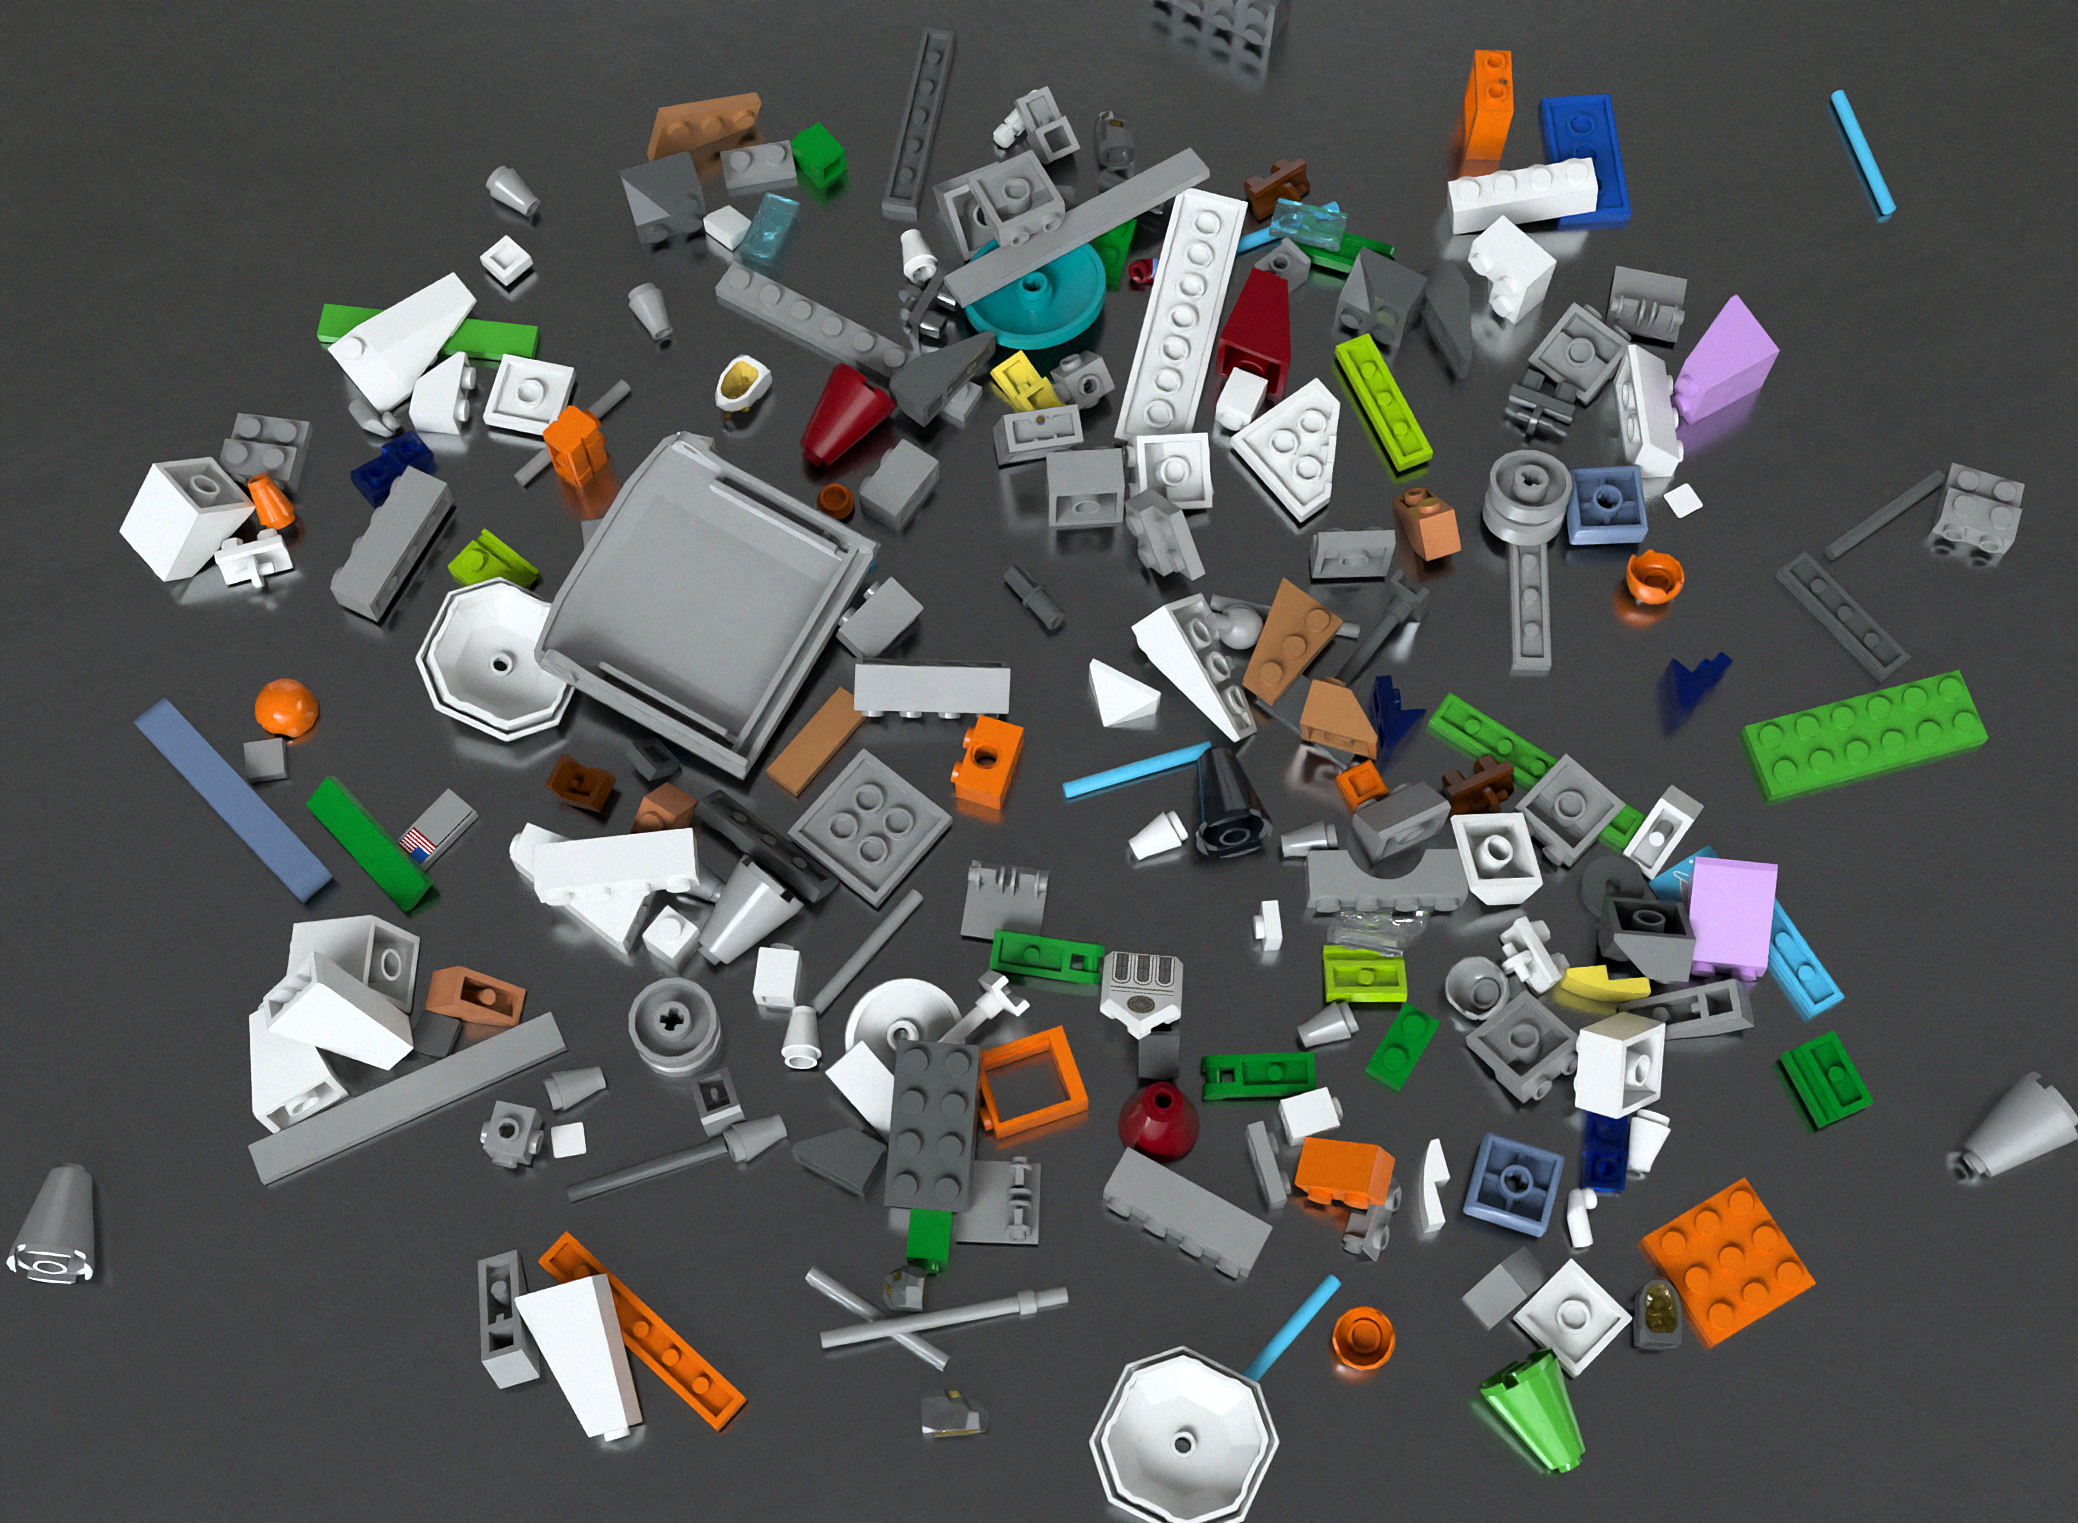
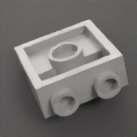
M1032 149L967 178L968 187L983 210L985 222L1001 248L1008 244L1011 247H1019L1027 242L1029 235L1043 230L1045 233L1053 232L1060 227L1062 220L1066 219L1065 202Z
M1573 302L1531 355L1528 362L1556 384L1558 382H1565L1577 387L1576 398L1587 406L1608 378L1611 380L1616 374L1627 346L1633 344L1630 343L1632 337L1616 325L1611 329L1600 321L1603 318L1602 315L1587 304L1582 308Z
M238 413L231 439L225 438L218 465L241 490L249 488L247 481L261 473H267L282 493L296 494L313 427L307 421Z
M1952 462L1947 470L1946 482L1943 485L1931 532L1943 535L1944 538L1950 541H1963L1979 546L1986 552L2005 554L2015 541L2022 509L2019 507L2025 484Z
M1151 488L1124 501L1127 514L1125 520L1132 534L1139 540L1138 554L1145 567L1153 568L1162 576L1173 571L1176 573L1181 572L1192 581L1206 574L1181 508Z
M1369 527L1362 531H1345L1341 528H1331L1324 532H1318L1317 535H1313L1310 548L1312 578L1387 576L1396 545L1395 530Z
M1565 754L1515 806L1512 813H1523L1530 839L1534 836L1545 846L1542 851L1552 863L1558 866L1565 863L1570 868L1593 844L1599 834L1624 809L1626 804L1568 754Z
M1526 989L1505 1005L1500 1013L1492 1019L1486 1020L1466 1036L1467 1046L1494 1069L1496 1079L1523 1104L1531 1097L1535 1100L1543 1098L1551 1089V1081L1561 1073L1570 1075L1578 1068V1052L1576 1050L1578 1035Z

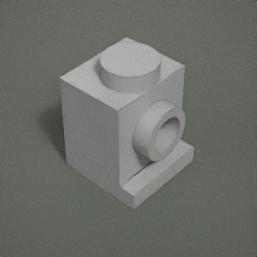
M1286 237L1282 240L1280 246L1254 264V267L1263 271H1273L1281 278L1288 280L1289 294L1308 280L1311 260Z

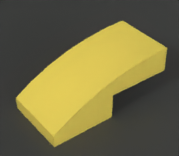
M1022 350L990 372L1001 389L1021 412L1067 406L1057 399L1052 384L1046 376L1044 378L1040 377ZM1038 417L1036 419V421L1044 420L1043 417Z
M1606 965L1566 968L1562 978L1559 980L1560 987L1573 994L1609 1003H1624L1647 998L1651 993L1649 979L1646 977L1609 980Z

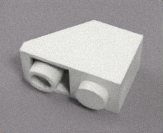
M457 352L415 381L409 415L416 431L460 435L462 421L466 422L469 417L468 391L474 388L476 381L475 368L471 367L465 352Z

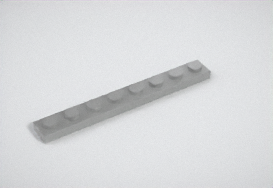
M736 261L732 263L715 287L717 296L888 384L893 374L899 368H905L913 359L921 357ZM968 381L941 411L965 422L982 396V387Z

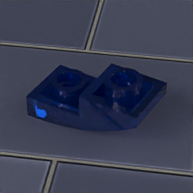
M413 429L382 445V455L351 471V481L372 505L390 495L393 481L398 476H402L408 465L422 471L434 459V453Z
M1585 1110L1582 1186L1625 1191L1628 1150L1625 1149L1628 1114L1615 1119Z

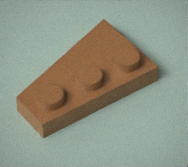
M757 92L658 108L647 150L649 161L687 150L690 151L754 127L762 104Z
M1283 577L1245 672L1242 685L1273 707L1342 628L1343 620Z

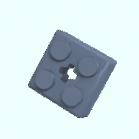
M1638 465L1567 468L1572 478V492L1566 506L1570 544L1638 543L1644 541L1649 529L1641 470ZM1599 502H1605L1607 508L1600 506Z
M1487 1132L1481 1142L1463 1212L1479 1219L1541 1237L1548 1227L1565 1156L1499 1134ZM1512 1176L1518 1178V1185L1523 1187V1189H1519L1516 1193L1511 1192L1509 1185L1505 1184Z

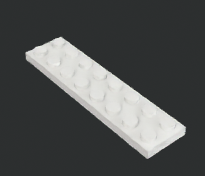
M1189 188L1176 195L1113 444L1120 446L1128 445V439L1135 436L1189 434L1192 432L1248 202L1194 188Z

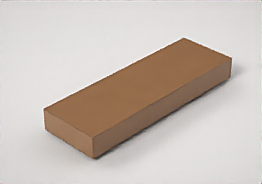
M840 686L766 770L767 775L798 797L867 718V716L861 715V710H854L853 695Z

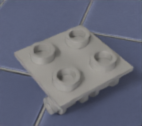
M1616 266L1606 326L1612 329L1616 325L1629 334L1677 343L1679 328L1685 316L1683 304L1687 279Z
M972 860L968 873L969 884L961 935L994 939L996 928L1040 935L1050 870Z
M1020 1156L1013 1157L1012 1162L975 1160L971 1211L966 1213L957 1212L956 1242L1038 1244L1041 1163L1029 1162V1158Z

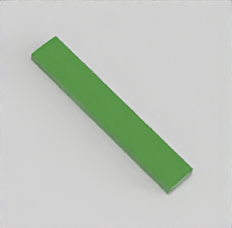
M324 304L317 337L321 342L336 343L356 326L385 310ZM465 318L454 335L448 337L437 354L454 355L457 352H465L467 357L502 361L504 354L534 360L540 331L538 326Z
M1451 692L1448 693L1427 725L1478 758L1490 754L1499 763L1508 760L1514 768L1511 779L1530 791L1559 761ZM1621 800L1626 804L1624 809L1599 835L1625 850L1647 815Z

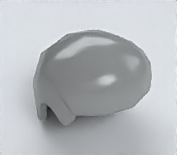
M1473 956L1462 958L1451 966L1445 978V991L1448 1001L1460 1013L1472 1020L1478 1019L1483 1021L1492 1019L1504 1009L1510 996L1508 977L1499 966L1486 957Z

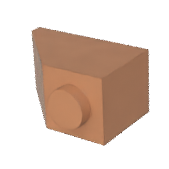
M455 966L433 971L425 1009L460 1021L514 1028L519 1024L526 989L462 966Z

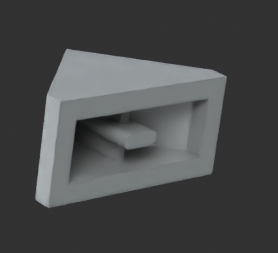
M727 1066L689 1080L700 1119L709 1139L730 1130L731 1124L746 1122Z
M1523 1246L1496 1266L1462 1297V1300L1485 1327L1491 1330L1552 1277L1528 1249Z

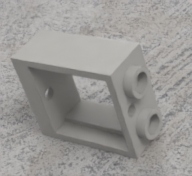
M1078 404L1003 415L993 427L999 465L1046 458V453L1062 448L1075 450L1084 442ZM1038 417L1044 418L1042 421H1036Z

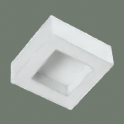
M507 235L480 256L482 265L505 286L509 285L533 264L531 256Z
M1278 900L1262 901L1259 915L1253 916L1255 938H1262L1264 951L1279 950L1282 942Z

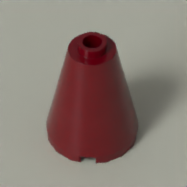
M839 362L833 368L799 443L804 449L800 455L817 468L821 463L829 467L889 417L896 408L892 399L879 387L874 389L866 382L867 378L842 362Z
M1157 1082L1135 1091L1124 1103L1119 1116V1130L1124 1145L1160 1165L1174 1163L1181 1159L1193 1147L1199 1133L1200 1123L1195 1105L1185 1093L1168 1082Z

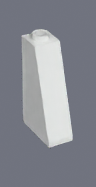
M527 823L523 832L517 833L512 840L509 851L511 854L510 858L516 869L534 883L532 845L573 840ZM658 890L651 891L649 895L643 897H630L627 894L611 895L610 899L597 902L589 901L587 898L572 899L569 904L562 906L619 951L628 954Z
M313 950L263 997L268 1031L386 1070H390L414 1048L409 1017L317 951Z
M607 1273L589 1276L516 1297L515 1302L520 1314L588 1437L604 1434L605 1441H610L630 1435L628 1426L643 1421Z

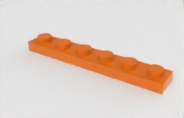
M567 1231L537 1261L560 1284L607 1273L624 1344L715 1430L719 1432L747 1401L733 1385Z

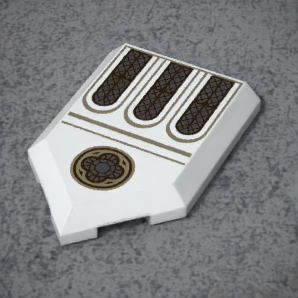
M1111 952L1104 957L1100 1011L1110 1019L1117 1018L1128 1026L1127 1031L1138 1040L1150 1034L1151 1028L1163 1022L1169 1024L1181 1018L1183 963L1177 957Z

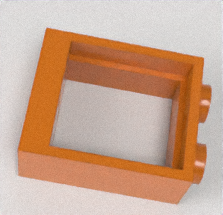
M1475 50L1463 97L1465 160H1500L1514 113L1511 51Z
M1062 1025L983 1052L980 1094L984 1106L979 1107V1114L985 1131L993 1129L996 1140L1088 1110L1089 1099ZM1050 1050L1067 1100L1002 1122L985 1071Z

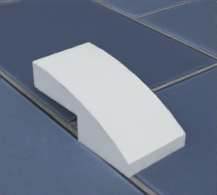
M1439 1139L1431 1140L1425 1149L1419 1173L1418 1199L1424 1233L1440 1230L1445 1223L1436 1189L1444 1187L1450 1176Z

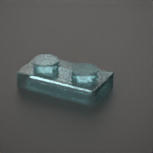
M766 192L739 247L740 257L773 268L800 212L799 202Z
M1278 198L1269 235L1283 239L1288 237L1291 241L1339 252L1348 214Z

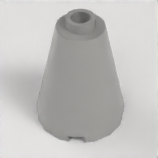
M746 854L738 861L697 938L702 944L698 951L714 965H717L720 961L728 965L798 913L804 906V903L796 899L797 896L766 869H760L755 864L756 861Z
M2029 1069L2022 1074L1964 1143L1967 1153L1963 1155V1159L1977 1175H1981L1984 1172L1987 1176L1993 1177L2078 1139V1129L2075 1128L2078 1124V1116L2069 1103L2051 1084L2044 1089L2036 1082L2041 1077L2036 1071Z
M63 1163L60 1167L54 1168L49 1172L8 1253L7 1265L11 1270L17 1272V1267L20 1266L28 1270L27 1278L48 1283H76L77 1275L85 1274V1280L91 1278L95 1267L92 1176L85 1171L83 1166L75 1163Z

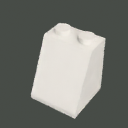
M212 457L153 463L119 532L164 582L190 578L222 546L223 540L229 539L253 513L256 505Z
M373 915L294 923L287 975L314 950L327 957L404 1014H411L420 937Z
M264 1003L259 1005L258 1011L249 1015L253 1113L273 1134L319 1114L350 1095L325 1049L268 1031Z

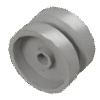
M1517 450L1503 455L1495 461L1490 471L1487 492L1482 506L1483 520L1489 530L1501 540L1515 545L1535 546L1551 540L1559 533L1564 523L1567 511L1566 506L1572 492V478L1569 471L1555 457L1538 450Z
M680 977L661 979L646 986L634 999L628 1014L629 1033L642 1060L655 1072L669 1077H687L705 1069L717 1056L723 1041L722 1023L709 993L696 982Z

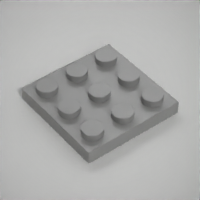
M863 748L791 827L787 834L789 839L878 908L953 823L952 816Z

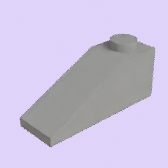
M1735 978L1618 1004L1620 1013L1627 1012L1665 1022L1664 1040L1717 1035L1755 1027L1748 988Z
M516 1249L479 1260L481 1362L500 1389L539 1378V1348L515 1302L516 1297L528 1294L520 1253Z

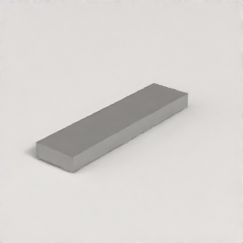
M1508 542L1511 670L1549 671L1551 668L1547 542L1535 546L1515 545Z

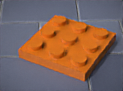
M1745 1177L1640 1240L1663 1277L1676 1289L1682 1306L1710 1348L1816 1284Z

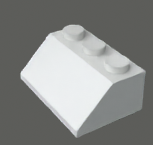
M1628 345L1614 379L1626 466L1638 465L1642 478L1672 477L1678 462L1683 460V444L1681 440H1677L1675 432L1678 427V411L1676 407L1671 406L1670 400L1673 394V379L1671 375L1666 374L1665 361L1637 345Z

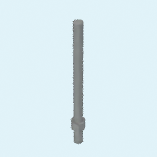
M1065 1286L1035 1292L1033 1288L1017 1290L1013 1296L820 1331L822 1348L1014 1312H1019L1020 1316L1037 1313V1308L1068 1303V1294Z

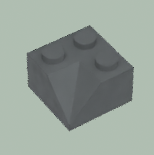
M688 150L619 171L628 209L641 245L650 242H661L667 237L683 232H694L704 226L703 219L707 216L702 187Z
M1362 246L1339 296L1335 317L1350 328H1358L1373 335L1377 341L1383 344H1391L1400 348L1419 316L1428 278Z
M1604 896L1597 937L1602 957H1609L1612 960L1621 962L1630 959L1647 979H1653L1662 984H1672L1675 981L1688 982L1696 938L1684 903Z

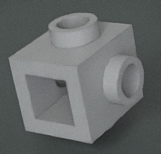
M1087 350L1081 354H1072L1060 361L1059 367L1050 371L1055 382L1052 388L1057 399L1062 404H1078V410L1095 406L1100 401V397L1115 389L1102 356Z
M496 1100L492 1118L485 1120L480 1137L481 1143H484V1150L490 1157H493L492 1162L509 1168H516L517 1163L530 1165L532 1155H537L542 1146L544 1133L543 1130H540L543 1118L536 1108Z

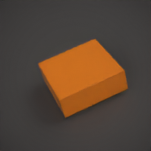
M1371 759L1336 776V782L1354 812L1362 803L1371 799L1378 801L1389 794L1387 786Z

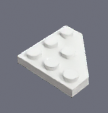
M1318 378L1309 382L1231 437L1230 443L1300 523L1328 504L1331 496L1340 403Z

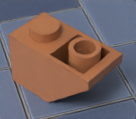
M1415 487L1405 491L1403 496L1393 498L1394 507L1413 550L1425 561L1437 559L1462 550L1454 509L1428 488Z
M666 782L643 797L630 834L689 828L698 800Z

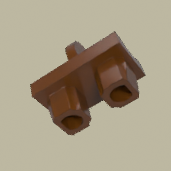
M1301 157L1292 163L1282 158L1273 164L1270 169L1271 176L1263 180L1261 177L1254 175L1244 182L1246 197L1252 204L1253 215L1259 221L1284 206L1291 212H1296L1302 207L1300 196L1311 190L1306 176L1307 162Z
M1488 754L1477 759L1473 764L1475 775L1467 779L1457 770L1444 774L1442 776V789L1446 795V800H1448L1451 806L1450 817L1453 815H1464L1472 812V814L1482 811L1486 814L1501 813L1499 803L1508 800V794L1514 792L1511 779L1514 768L1507 760L1499 763Z

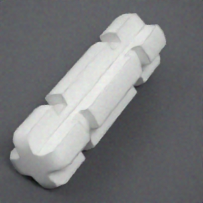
M1016 108L1004 120L1006 124H1000L993 133V140L1002 148L1009 147L1015 140L1014 136H1019L1025 130V126Z

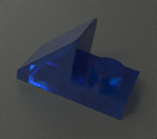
M1722 651L1712 661L1705 658L1693 673L1674 658L1669 663L1665 671L1670 719L1675 726H1678L1726 674L1733 660Z
M1391 675L1376 676L1372 688V698L1381 760L1385 762L1392 759L1422 724L1427 709L1401 710L1399 688H1393Z

